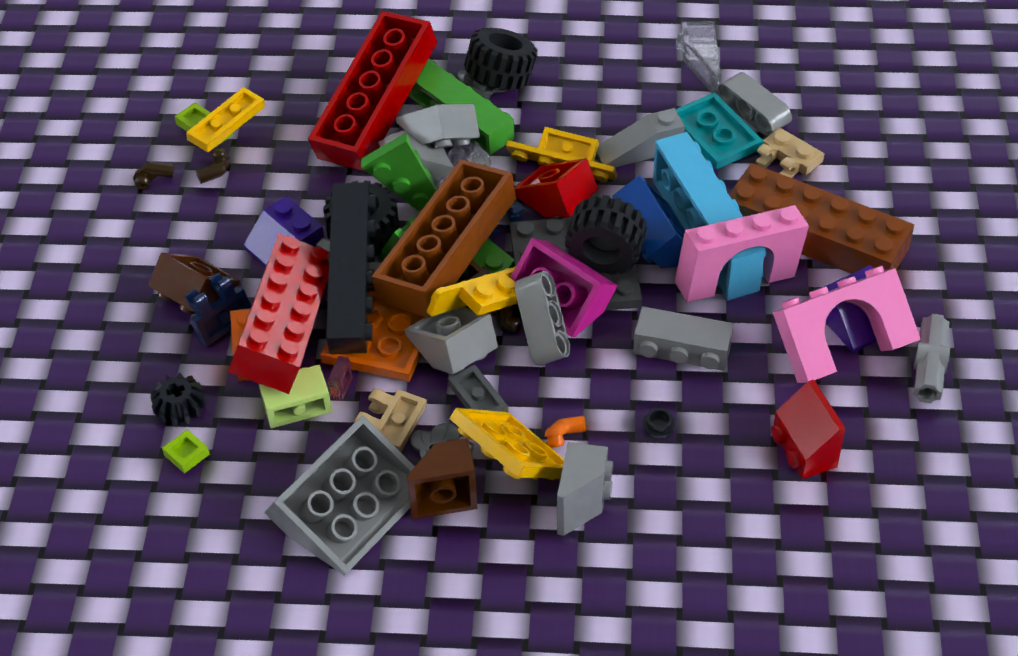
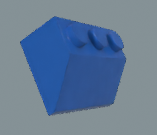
M639 175L612 197L613 199L616 197L620 198L624 203H631L634 205L633 209H638L642 213L641 217L645 218L647 232L641 250V255L648 263L654 261L661 269L677 267L685 230L667 201Z

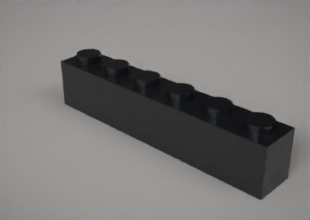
M368 182L332 183L326 333L330 354L367 353V341H373V324L368 322V314H374L373 296H369V288H374L372 280L374 270H369V262H375L374 244H370V237H375L376 234L375 219H371V212H376L375 194H370Z

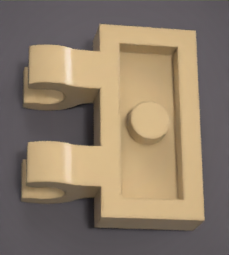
M779 127L763 140V144L757 149L761 156L755 163L766 168L777 158L781 161L780 166L784 168L779 174L793 178L798 172L804 175L809 174L823 162L825 153Z
M373 388L368 397V400L372 401L369 410L376 414H383L381 419L372 417L365 412H359L354 423L364 415L402 452L427 408V399L399 389L393 396L380 389Z

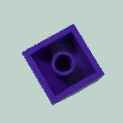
M285 196L262 211L244 243V249L266 268L278 233L294 237L301 242L316 247V244L322 238L325 239L323 226L288 196Z
M869 265L826 285L828 291L838 288L837 282L852 276H855L856 281L865 278V271L873 269V267ZM843 301L837 304L829 313L826 324L852 353L877 342L868 316L857 305Z

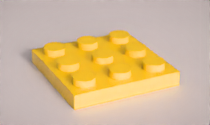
M455 408L449 419L459 427L457 429L462 436L476 441L481 446L480 451L491 459H497L504 466V472L515 479H561L564 458L509 412Z

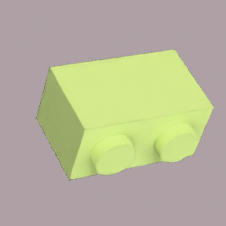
M320 365L299 369L289 394L259 384L262 402L271 429L332 412L329 391Z

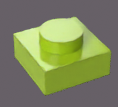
M188 429L162 447L164 456L184 474L210 455L208 447Z

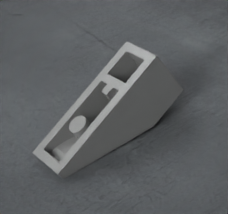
M675 108L648 114L599 144L596 156L600 163L613 167L652 159L655 154V141L684 133L685 126Z

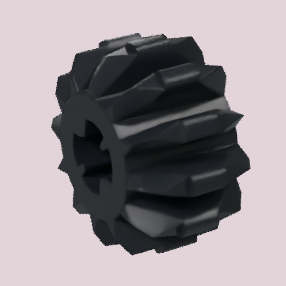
M181 373L176 378H170L167 375L165 382H156V390L151 391V407L156 417H160L164 425L172 422L177 427L183 421L189 425L191 417L200 418V410L205 408L206 403L204 390L200 382H196L192 375L186 378Z

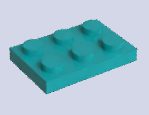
M715 92L675 109L685 126L684 132H688L692 140L699 144L702 155L711 162L716 170L757 152V149L763 144V140Z

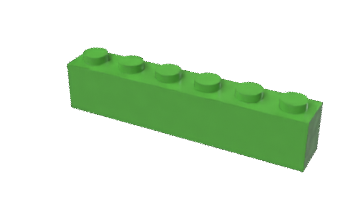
M428 59L408 95L410 98L424 108L437 104H474L480 138L470 140V142L488 155H492L504 147L507 140H514V119L508 113L503 112L493 105L490 100L483 98L470 86L459 81L452 73H448L438 66L435 61Z

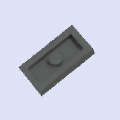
M476 365L448 378L449 387L466 409L508 412V405Z

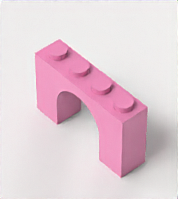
M793 205L685 230L674 282L687 303L715 296L719 275L723 266L737 253L756 246L766 247L767 254L764 257L763 270L764 277L768 283L795 277L809 225L797 207Z
M883 266L867 270L865 271L866 277L856 281L855 276L840 280L837 282L838 288L828 291L827 286L809 292V299L801 302L799 297L789 299L781 303L782 309L772 312L798 383H807L810 380H816L837 372L825 338V323L831 310L843 301L857 305L866 313L880 351L895 350L921 340L896 268L884 271Z

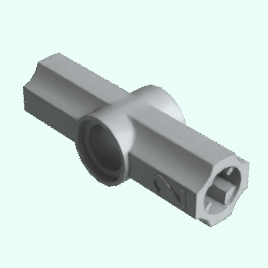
M939 314L923 317L920 327L921 340L917 343L913 369L916 370L913 395L919 398L920 402L924 403L941 400L944 374H946L949 362L950 347L947 346L950 322L943 315Z

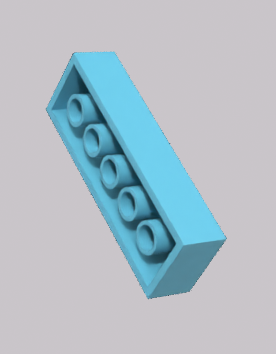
M688 132L655 141L653 183L661 196L669 204L684 230L743 217L738 203L735 199H731L726 191L724 182L717 178L711 162L705 160L699 144L692 140ZM756 246L745 249L734 255L723 266L717 286L727 301L760 291L761 278L764 276L763 262L767 254L766 247Z

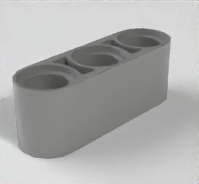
M744 72L736 74L720 83L717 87L718 96L736 114L766 136L772 134L779 127L782 128L789 124L792 120L789 107Z
M541 271L517 280L515 282V293L533 361L541 366L568 357L570 354V344L552 276L547 271Z

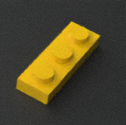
M245 87L241 88L186 132L187 140L204 151L210 152L265 107L264 98Z

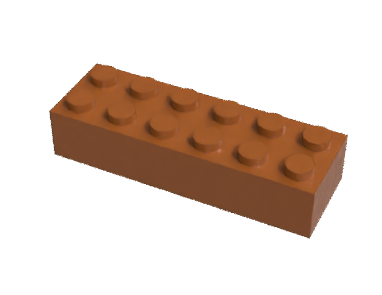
M460 159L372 275L378 302L431 318L432 316L427 313V309L433 292L440 287L453 285L458 281L516 200L512 173Z
M753 163L749 165L729 194L731 199H735L738 203L743 217L795 205L809 225L801 254L851 274L869 265L873 268L883 266L884 271L894 268L897 270L910 248L915 224Z

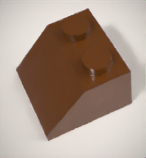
M161 253L148 286L157 290V295L162 299L175 301L180 304L179 308L182 311L195 315V311L186 301L185 295L193 289H196L198 294L203 292L211 305L220 299L219 294L210 284L209 279L218 272L221 273L223 278L229 276L234 288L239 286L240 280L197 255Z
M468 438L451 439L435 443L407 475L412 520L478 509L475 468Z

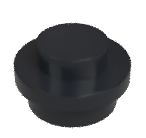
M654 408L645 416L643 428L653 438H666L675 430V419L668 410Z

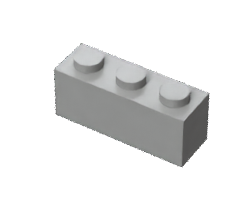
M642 306L634 333L633 354L725 371L732 344L734 323Z

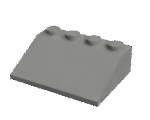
M362 415L264 513L288 537L345 576L410 508L407 475L415 466Z

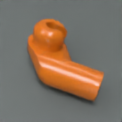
M576 416L557 420L545 430L544 437H547V445L551 448L563 446V435L585 432V417Z

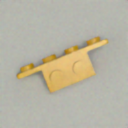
M544 127L538 147L509 140L506 143V148L511 157L518 161L527 162L529 159L537 161L542 166L587 158L595 180L607 182L608 179L616 181L618 176L615 167L594 162L600 144L598 139Z
M516 267L506 268L499 272L485 274L481 277L436 289L431 296L427 313L430 316H435L468 306L479 316L518 304L515 282L510 278Z

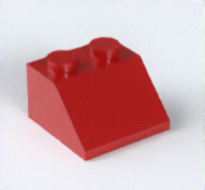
M587 158L542 165L514 187L516 197L545 218L558 216L559 219L572 216L576 206L580 205L582 200H590L589 197L599 190Z
M813 379L804 384L775 411L774 425L771 427L774 441L782 445L790 467L792 469L796 468L802 479L838 467L845 433V426Z

